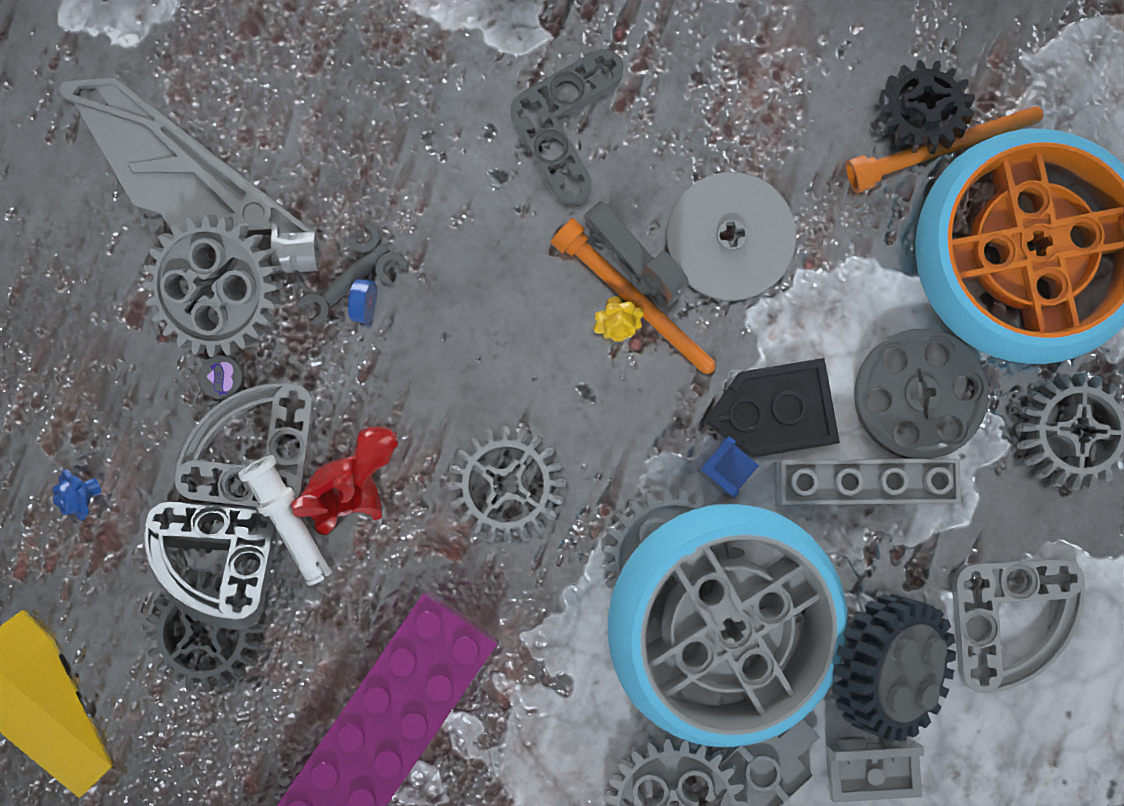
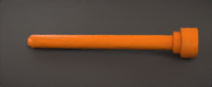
M1033 106L968 128L962 139L955 137L951 148L946 149L941 143H938L935 154H930L926 145H920L917 153H912L911 148L877 160L873 156L867 158L865 155L847 160L845 170L849 184L855 193L875 187L876 182L881 181L883 175L972 146L994 136L1039 123L1044 117V112L1040 107Z
M571 218L558 231L550 243L562 255L567 252L571 257L576 255L623 300L634 303L635 308H642L644 312L643 318L704 374L712 373L716 367L715 361L587 242L589 237L584 234L586 229L575 218Z

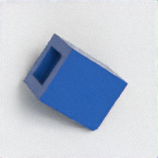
M730 436L721 441L698 468L697 472L728 499H734L739 494V489L759 465L735 446L734 443L736 441Z

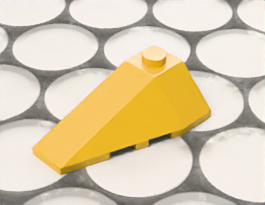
M21 610L0 626V733L74 795L81 798L114 765L92 719L87 717L76 694L78 689L73 678L69 679L59 658L61 653L56 642L25 610Z

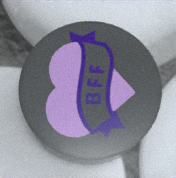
M214 356L203 363L199 371L198 380L201 389L208 396L225 400L242 390L245 374L241 365L232 358Z

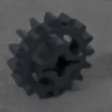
M917 60L914 71H911L906 65H902L898 78L892 75L888 77L885 85L886 90L881 91L878 103L883 105L880 107L878 119L888 120L883 131L885 135L894 132L898 134L895 145L899 147L906 141L912 143V153H917L920 145H926L928 152L935 154L938 143L949 149L952 147L955 137L963 138L968 128L966 124H970L975 111L970 109L975 96L974 94H964L969 84L967 79L958 82L953 79L956 68L952 67L944 73L940 71V61L936 60L932 69H926L924 62ZM912 87V93H905L902 99H898L906 89ZM950 115H954L948 124L940 128L942 120H948Z

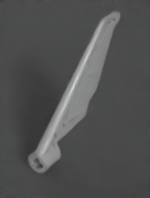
M104 78L62 82L59 87L61 96L65 101L75 104L135 207L162 215L170 229L174 223L183 222L186 225V218L199 216L202 220L204 215L216 214L219 222L221 217L231 216L233 217V228L243 223L249 225L247 236L271 235L270 249L274 251L271 255L272 265L280 266V270L276 273L320 271L321 255L316 227L308 228L119 80ZM82 89H97L109 106L77 95Z

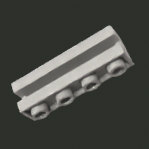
M960 458L780 460L779 462H774L775 506L961 503Z

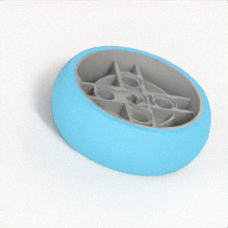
M739 504L712 505L691 510L666 522L652 532L630 556L618 577L611 596L607 624L608 644L617 677L625 693L644 716L672 735L686 741L714 747H736L762 742L785 732L804 719L818 705L836 675H833L834 664L842 663L843 657L836 655L839 645L846 647L847 638L843 636V633L848 626V616L844 591L834 565L824 550L805 530L788 518L759 507ZM732 540H754L771 545L785 556L765 569L746 560L716 559L710 546ZM672 574L676 584L670 591L663 608L662 636L645 646L646 626L652 604L660 588ZM713 579L714 587L707 596L699 597L698 592L701 584L706 580ZM772 592L770 605L759 610L761 597ZM805 609L804 625L798 646L787 666L781 671L780 667L786 660L794 639V616ZM727 618H731L732 620L729 622L732 627L724 632L723 630L726 628L722 623ZM691 642H698L696 652L688 658H682L684 647ZM756 654L754 665L747 670H742L744 660L748 656ZM692 682L697 686L716 692H741L744 699L727 705L701 706L685 703L671 695Z

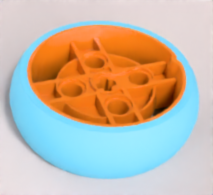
M1023 129L1003 133L974 145L958 156L942 172L931 188L920 214L915 241L916 262L921 284L930 304L953 333L972 347L996 358L1027 364H1048L1084 355L1103 345L1124 327V165L1114 155L1092 141L1074 134L1051 129ZM1045 168L1062 173L1082 186L1092 196L1101 211L1093 212L1088 204L1071 190L1049 183ZM991 171L996 194L980 209L972 225L970 236L952 240L953 221L960 201L966 191L978 179ZM1019 195H1024L1032 201V213H1026L1019 207ZM1071 229L1079 230L1083 234L1085 239L1083 248L1076 246L1070 238ZM1031 240L1032 244L1038 242L1041 251L1036 253V250L1029 251L1027 243ZM985 245H991L998 250L1000 254L998 265L989 263L984 256ZM1114 254L1110 282L1102 300L1085 319L1079 322L1074 299L1091 282L1099 267L1101 256ZM1038 279L1045 280L1050 284L1052 289L1050 299H1045L1038 294L1036 288ZM978 280L981 286L996 300L1010 307L1021 309L1026 330L1008 325L991 315L974 299L963 282Z

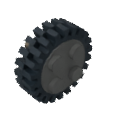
M890 594V596L881 595L877 597L878 602L869 601L864 605L867 614L859 611L855 614L853 620L857 625V629L847 626L843 633V636L850 641H847L846 647L839 645L836 655L842 656L844 660L843 664H834L833 675L842 678V680L833 683V693L841 696L835 701L837 708L844 711L842 717L845 721L850 722L853 727L888 741L894 742V740L902 742L907 741V736L914 738L920 734L919 726L923 728L929 726L931 720L928 712L937 715L942 708L938 703L939 697L947 698L950 690L943 687L944 680H953L955 671L947 668V663L956 661V651L947 649L955 643L954 634L947 632L951 628L949 620L943 618L944 613L940 609L934 608L935 606L897 594Z

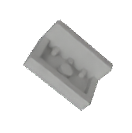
M907 736V741L899 742L894 740L893 742L883 739V742L866 743L865 737H843L838 739L839 745L827 746L830 799L833 802L922 797L919 756H924V746L915 740L910 741V736Z

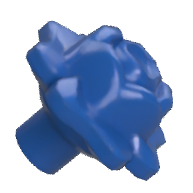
M68 469L62 471V475H59V484L52 488L54 493L53 502L59 507L62 514H74L80 521L85 520L86 516L89 515L88 506L90 498L101 494L100 485L95 478L83 482L77 476H73Z

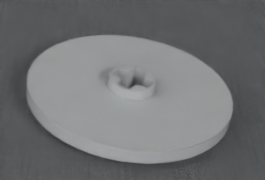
M722 172L697 181L680 196L668 221L667 248L669 256L684 271L689 279L688 285L694 290L718 300H744L765 292L783 276L795 252L796 226L787 202L770 184L749 174ZM727 226H733L735 233H742L743 237L738 239L736 247H730L728 240L720 239V235L725 233Z

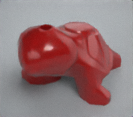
M382 426L368 427L361 430L358 434L352 456L326 463L314 472L305 491L291 504L294 516H310L314 520L316 532L321 535H327L333 530L338 516H345L356 512L371 515L373 520L382 518L380 496L372 474L390 462L394 450L398 447L397 433Z

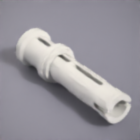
M274 455L263 457L242 469L238 473V477L243 482L247 481L259 502L256 507L258 512L263 514V516L270 517L301 571L306 584L314 585L324 580L323 573L325 576H329L332 570L327 565L301 517L294 516L292 513L291 504L295 500V493L291 487L285 486L274 466L277 462Z

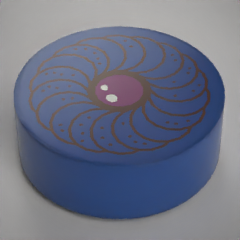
M357 279L352 284L348 298V316L351 321L366 324L371 321L377 299L375 281Z

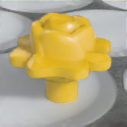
M610 297L606 301L605 310L598 311L594 315L596 320L593 326L594 332L603 333L605 339L611 338L618 342L631 338L636 333V330L642 327L643 309L635 308L632 302L623 303L621 297Z

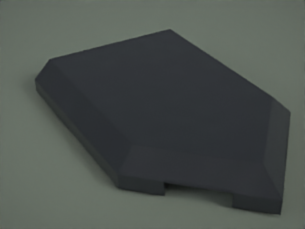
M825 358L738 372L704 420L706 425L723 437L730 436L736 441L734 444L753 458L840 443Z

